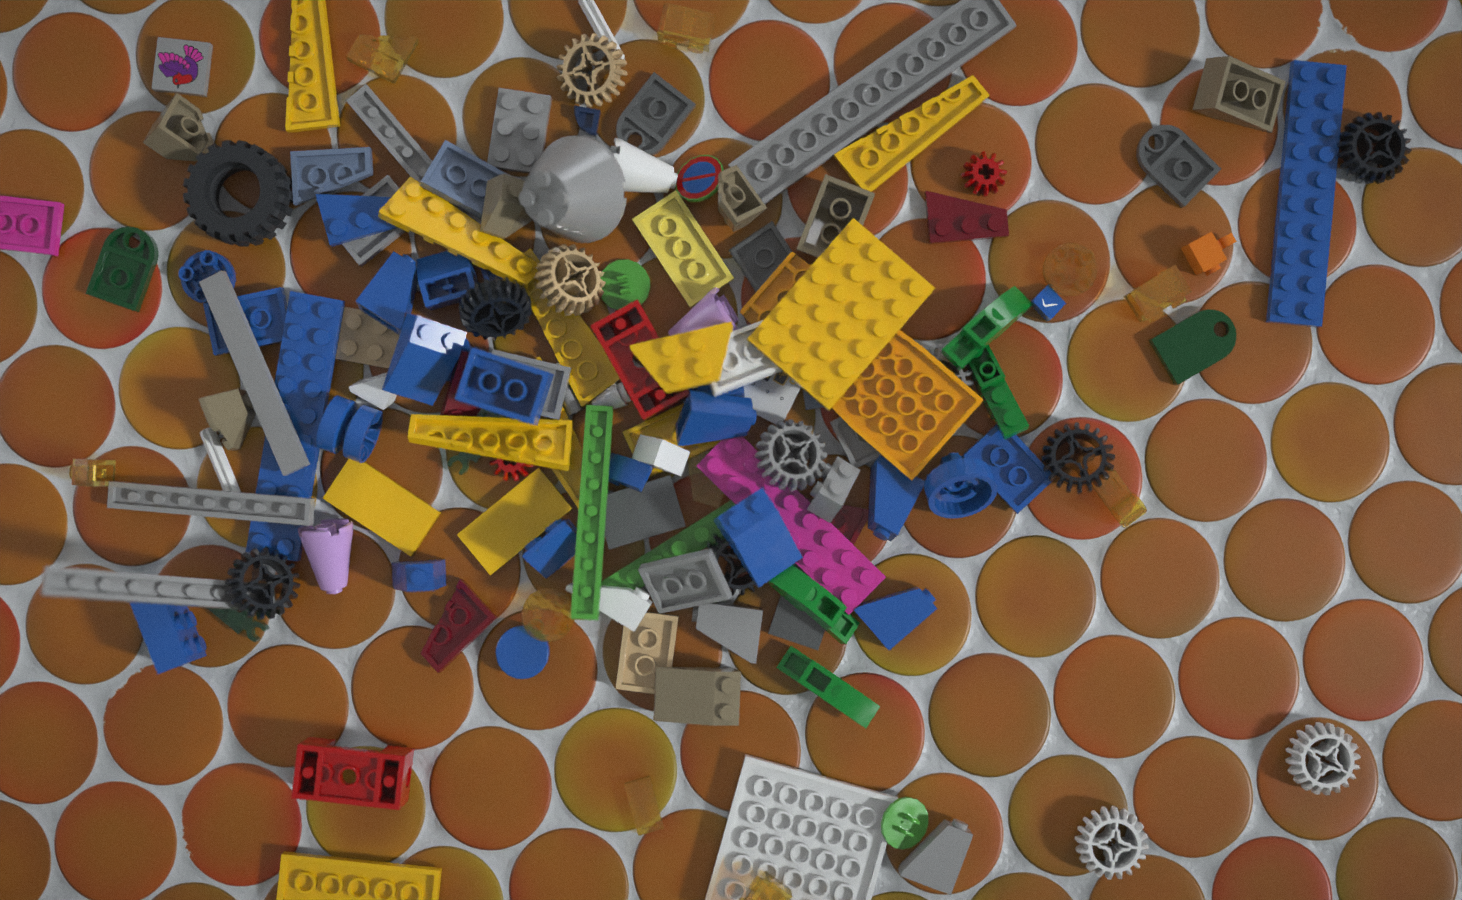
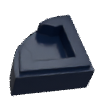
M574 105V115L579 127L589 136L596 138L601 111Z

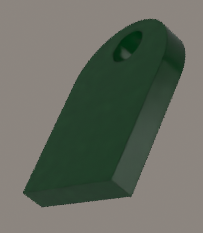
M122 227L113 231L103 244L85 294L139 312L158 262V247L152 236L135 227ZM138 234L141 242L138 247L131 248L129 239L131 236Z
M1208 309L1189 316L1151 338L1149 342L1174 385H1179L1228 356L1235 346L1237 335L1232 320L1226 314L1218 310ZM1217 322L1224 324L1226 327V333L1223 337H1219L1214 333V326Z

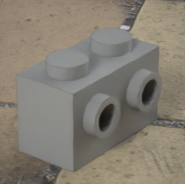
M837 457L832 465L827 463L826 467L822 470V482L817 481L810 493L813 499L807 510L830 523L842 507L860 469L840 457Z

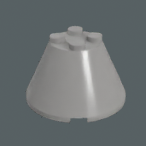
M567 136L554 141L543 151L524 183L523 190L519 195V201L535 222L559 236L576 243L595 242L608 236L617 227L623 216L626 206L623 189L625 178L615 156L603 144L587 136Z

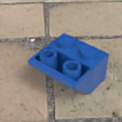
M447 250L416 259L419 287L425 307L430 310L460 303L461 295L466 294L467 287L474 288L475 282H478L472 261L459 254L456 256Z
M569 519L554 521L545 529L548 533L543 538L540 536L536 537L524 547L527 552L522 557L546 579L575 556L577 528Z

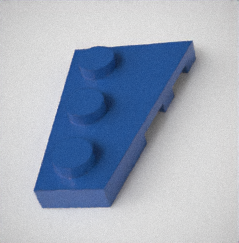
M315 194L328 241L332 247L398 228L378 217V211L391 197Z

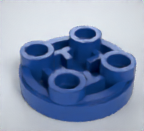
M209 250L195 253L189 257L178 272L185 293L191 299L200 303H207L199 283L200 281L222 270L227 272L233 288L236 283V274L231 262L223 255Z
M519 625L507 630L500 637L496 646L498 665L503 672L516 679H528L536 676L544 669L549 660L550 648L548 641L543 633L534 626Z

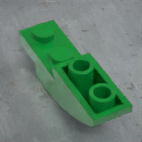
M1013 286L966 324L962 331L942 349L941 353L960 371L994 339L996 340L1033 306V303Z
M988 344L967 364V369L972 371L970 376L980 397L984 399L983 404L991 419H994L1005 440L1029 429V424L1005 381L1006 376Z
M793 565L767 582L797 610L808 614L840 644H847L860 624L851 614L848 615L845 612L847 606Z
M790 646L776 667L865 729L881 707L793 646Z

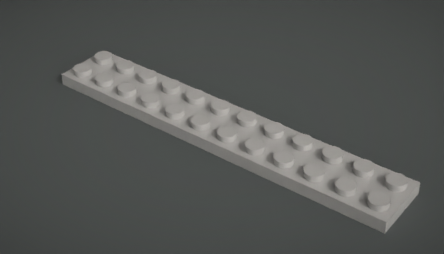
M961 0L729 163L728 167L737 165L763 203L767 204L828 161L838 151L855 142L1015 29L1017 25L999 0Z

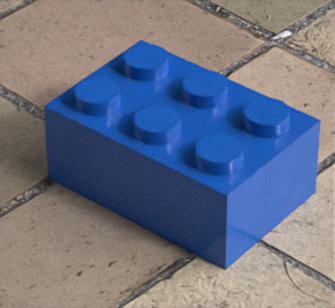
M472 347L455 400L537 426L554 374Z
M130 602L157 674L207 656L205 640L202 636H199L196 629V617L192 611H189L188 606Z

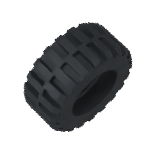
M231 140L222 141V147L216 144L209 146V152L207 154L200 152L195 157L198 160L195 166L190 164L187 171L191 173L189 179L184 178L183 187L187 188V193H183V200L190 205L186 209L189 217L195 219L194 224L199 229L205 231L207 235L230 245L235 244L240 247H248L249 243L256 246L263 244V238L265 237L270 240L276 236L274 231L277 228L283 230L287 224L283 221L285 216L291 217L293 211L289 207V202H293V194L290 191L292 179L286 175L288 171L284 165L279 163L278 159L255 144L251 145L247 141L238 140L234 143ZM250 171L257 176L260 184V196L255 207L241 217L231 218L226 216L219 203V194L223 183L237 172Z

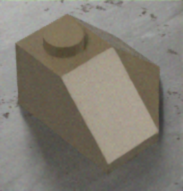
M176 93L152 125L143 143L166 159L198 161L195 157L200 152L207 154L209 152L208 147L213 145L214 141L211 134L206 133L201 122L204 118L200 109Z
M737 165L718 174V211L724 218L725 223L735 232L747 226L767 209Z
M503 173L487 181L480 227L481 232L504 239L532 221L525 207L519 201V195L525 183L524 180Z
M235 389L200 398L199 402L208 425L214 432L217 431L225 437L222 443L226 449H241L256 415L247 391Z

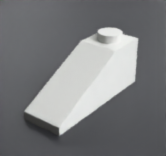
M573 583L568 584L565 590L572 593ZM601 585L600 611L633 632L640 624L653 601L648 599L650 595L638 587L633 590L627 587Z

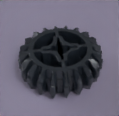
M1370 112L1365 113L1362 117L1357 116L1353 119L1352 123L1346 124L1344 126L1345 131L1339 135L1342 141L1337 143V147L1342 150L1338 154V158H1343L1344 160L1340 168H1349L1346 176L1356 174L1355 182H1360L1364 179L1365 184H1372L1374 181L1376 184H1380L1385 180L1393 179L1395 174L1402 172V165L1407 164L1409 161L1405 155L1409 154L1412 149L1405 145L1411 141L1410 138H1404L1403 136L1407 129L1400 130L1398 128L1401 121L1396 120L1392 123V115L1383 117L1382 112H1377L1373 115ZM1363 129L1376 130L1381 134L1379 136H1375L1371 132L1367 133ZM1373 161L1376 164L1380 163L1383 166V168L1371 167L1367 165L1366 162Z
M496 276L494 280L490 281L485 278L481 284L475 282L474 288L467 287L466 294L461 295V302L459 303L460 320L467 329V332H472L475 337L482 336L484 340L492 337L495 341L497 337L503 336L506 339L508 334L515 335L516 329L523 330L524 324L529 323L530 315H532L531 299L523 285H519L516 280L510 282L507 277L499 280Z
M1078 422L1074 424V430H1071L1068 424H1065L1063 427L1064 433L1059 429L1054 430L1056 438L1049 436L1047 438L1049 445L1043 446L1042 449L1048 455L1041 457L1042 462L1049 463L1043 467L1044 472L1053 471L1048 476V480L1054 481L1055 478H1058L1056 487L1059 489L1063 483L1066 484L1067 493L1071 492L1072 486L1076 487L1077 494L1082 493V486H1085L1088 492H1092V483L1100 488L1102 486L1101 479L1108 480L1110 477L1106 471H1113L1114 465L1109 462L1115 459V455L1107 453L1113 449V445H1104L1108 439L1107 435L1099 438L1097 437L1100 432L1099 428L1094 429L1092 433L1089 432L1090 424H1086L1084 430H1082ZM1075 439L1087 441L1095 448L1082 447ZM1067 442L1069 453L1062 456L1061 460L1056 461L1058 448ZM1074 451L1076 454H1079V457L1083 456L1082 463L1072 460ZM1099 456L1100 466L1094 473L1089 475L1087 463L1093 460L1094 457ZM1060 468L1064 470L1074 469L1080 477L1070 476Z
M713 533L712 536L715 539V543L708 541L706 546L712 549L717 562L719 556H722L727 561L724 577L732 596L735 594L736 589L743 596L745 588H749L751 592H754L755 588L753 585L755 583L749 574L737 578L740 573L747 571L740 561L734 563L732 558H739L732 548H727L729 543L723 535L719 537L718 534Z
M254 548L250 554L247 552L241 554V560L235 559L232 562L235 568L228 569L227 573L233 578L225 580V584L231 585L232 588L226 591V595L234 594L235 598L230 601V604H240L237 612L241 613L247 609V618H252L256 613L258 620H263L265 615L268 619H273L276 613L282 615L285 613V608L293 606L290 599L298 597V594L293 590L300 587V584L293 582V579L299 577V573H291V569L295 567V564L286 565L285 562L288 556L284 555L279 559L278 550H274L270 554L268 548H263L261 552ZM263 564L272 567L278 573V575L271 574L268 571L267 566H264ZM252 565L254 570L251 572L252 580L247 584H243L244 574L247 568ZM260 580H265L266 583L272 581L266 587H260V585L253 586ZM282 583L280 596L276 602H273L274 587ZM247 593H254L262 604L252 600Z

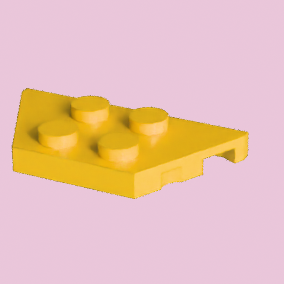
M731 321L630 345V349L667 394L719 382L721 379L722 367L726 359L733 324Z

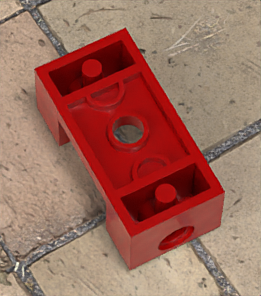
M638 299L590 325L644 421L687 398L689 394L688 389L667 394L645 366L636 367L633 363L635 354L631 351L630 345L659 339Z
M308 737L297 744L292 799L400 810L408 802L414 748L388 745L382 751L339 747L335 746L336 739ZM351 769L356 773V781L354 783H348L344 780V770Z

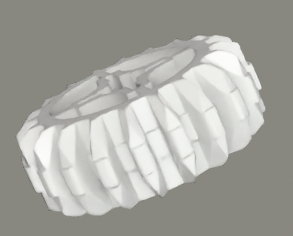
M1315 722L1314 727L1309 724L1305 725L1306 733L1297 730L1299 738L1297 740L1294 738L1289 739L1294 744L1293 748H1286V752L1290 753L1291 757L1284 760L1292 765L1287 770L1290 774L1295 775L1293 780L1298 784L1301 783V788L1306 791L1311 789V792L1317 795L1320 792L1330 795L1331 789L1336 793H1340V785L1346 788L1349 787L1348 778L1357 779L1352 774L1353 769H1361L1359 765L1354 763L1355 760L1361 758L1359 754L1354 753L1358 746L1351 742L1353 739L1351 735L1344 734L1343 728H1335L1331 723H1326L1324 726L1323 723ZM1327 738L1325 742L1322 741L1319 744V746L1311 747V745L1316 741ZM1338 751H1339V753H1340V760H1339V762H1338V760H1337V753H1338ZM1315 753L1321 756H1325V759L1329 761L1330 764L1324 761H1320V758L1316 756ZM1306 755H1307L1308 758H1309V762H1308L1307 768H1306V764H1305V757H1306ZM1334 770V772L1329 776L1320 778V776H1324L1327 771Z
M1101 806L1100 815L1095 810H1091V815L1093 816L1091 820L1083 817V821L1087 825L1085 827L1077 826L1078 831L1082 833V835L1075 836V840L1080 843V845L1075 847L1076 851L1081 853L1080 861L1087 863L1086 868L1089 871L1095 870V874L1098 877L1105 874V877L1109 880L1112 879L1114 873L1118 879H1122L1123 871L1128 875H1132V870L1130 869L1132 866L1137 869L1140 868V864L1137 862L1138 858L1146 859L1141 850L1149 849L1148 845L1142 842L1148 838L1145 832H1141L1144 825L1141 822H1137V817L1134 814L1128 816V811L1124 808L1118 811L1116 806H1112L1108 812L1106 807ZM1118 823L1128 828L1130 840L1120 836ZM1105 826L1102 833L1096 834L1101 827ZM1114 838L1116 840L1115 844L1109 847L1107 845L1108 841ZM1092 845L1103 849L1105 861L1095 858ZM1127 851L1123 857L1118 859L1120 853Z

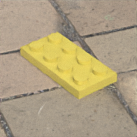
M676 190L632 219L690 308L695 306L713 288L717 287L720 289L734 280L733 275Z

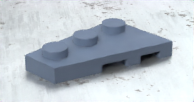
M370 147L290 151L292 194L295 206L315 199V194H328L373 176L372 149Z

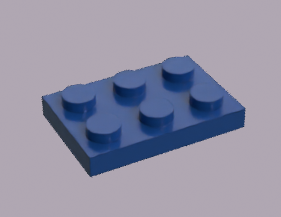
M279 287L237 296L258 346L262 347L281 343L287 312L284 288ZM208 302L203 303L213 354L215 356L229 354L230 352Z
M996 424L962 455L963 458H976L988 464L997 486V494L1016 514L1052 482L1048 480L1051 471L1044 472L1043 467L1045 465L1017 435L1004 440Z

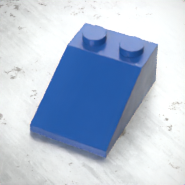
M407 313L382 390L433 406L459 358L467 332Z
M763 487L713 520L758 588L803 558L781 515Z

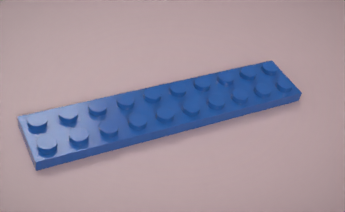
M1294 60L1290 63L1266 322L1322 327L1339 152L1337 143L1340 141L1339 135L1341 131L1347 65Z
M290 291L275 385L310 465L288 476H283L265 435L256 493L312 497L320 451L316 444L317 432L328 404L345 301ZM251 521L245 552L250 553L254 548L261 552L263 548H268L270 554L272 551L278 550V558L286 555L288 556L287 560L300 561L303 545L298 534V528L302 525Z

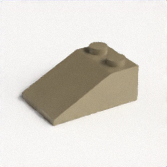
M1231 56L1206 58L1192 110L1214 119L1271 133L1286 81Z
M825 174L796 250L818 258L853 218L863 226L875 193Z
M656 667L653 720L711 726H739L741 672L735 668Z

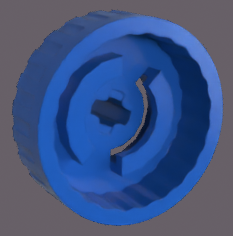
M949 453L947 456L942 457L940 465L928 474L924 482V491L929 508L934 514L944 518H963L976 514L989 506L996 497L997 486L991 468L987 463L976 458H963L959 453Z

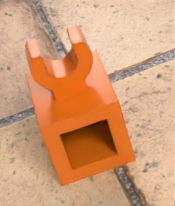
M1211 231L1183 246L1181 250L1195 275L1205 272L1206 276L1221 269L1219 264L1227 260L1222 249L1237 241L1232 232L1216 240Z

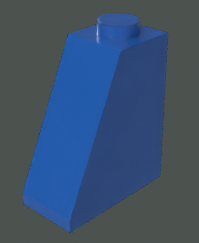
M393 251L356 300L360 311L399 336L406 314H411L418 284L416 262L406 254L401 256Z
M690 390L675 425L677 446L746 436L751 425L755 424L757 417L756 410L753 409L752 398L722 394L714 397L713 393Z
M880 455L873 462L870 469L868 529L873 531L877 538L891 542L898 536L925 481L918 477L911 481L889 460Z
M445 559L392 562L393 589L415 592L433 591L447 586Z
M916 586L862 602L854 611L884 646L890 650L937 608L933 604L936 601L934 596L926 588L922 591Z

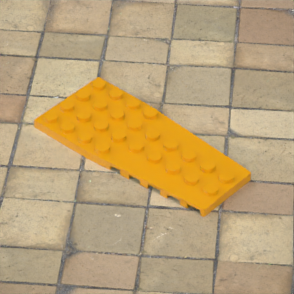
M791 252L745 304L740 313L750 324L764 320L811 265L794 252ZM899 330L832 408L855 432L912 481L984 399L923 346Z

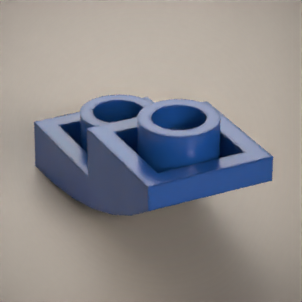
M611 453L609 482L617 486L622 484L642 492L653 470L652 466L629 457Z

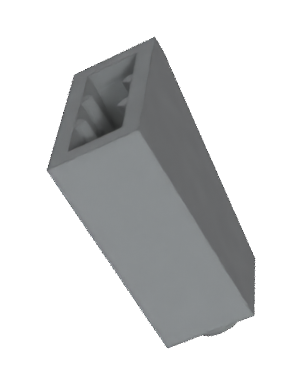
M719 602L693 607L692 622H697V630L748 662L756 664L763 614L762 608Z
M944 819L899 864L898 871L900 876L951 895L973 837L972 832L967 828L968 824L958 819H953L952 822Z

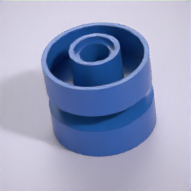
M339 395L335 396L328 404L320 421L316 438L317 447L334 454L339 453L343 448V456L345 458L364 463L369 458L378 440L383 422V412L366 405H362L357 410V403Z

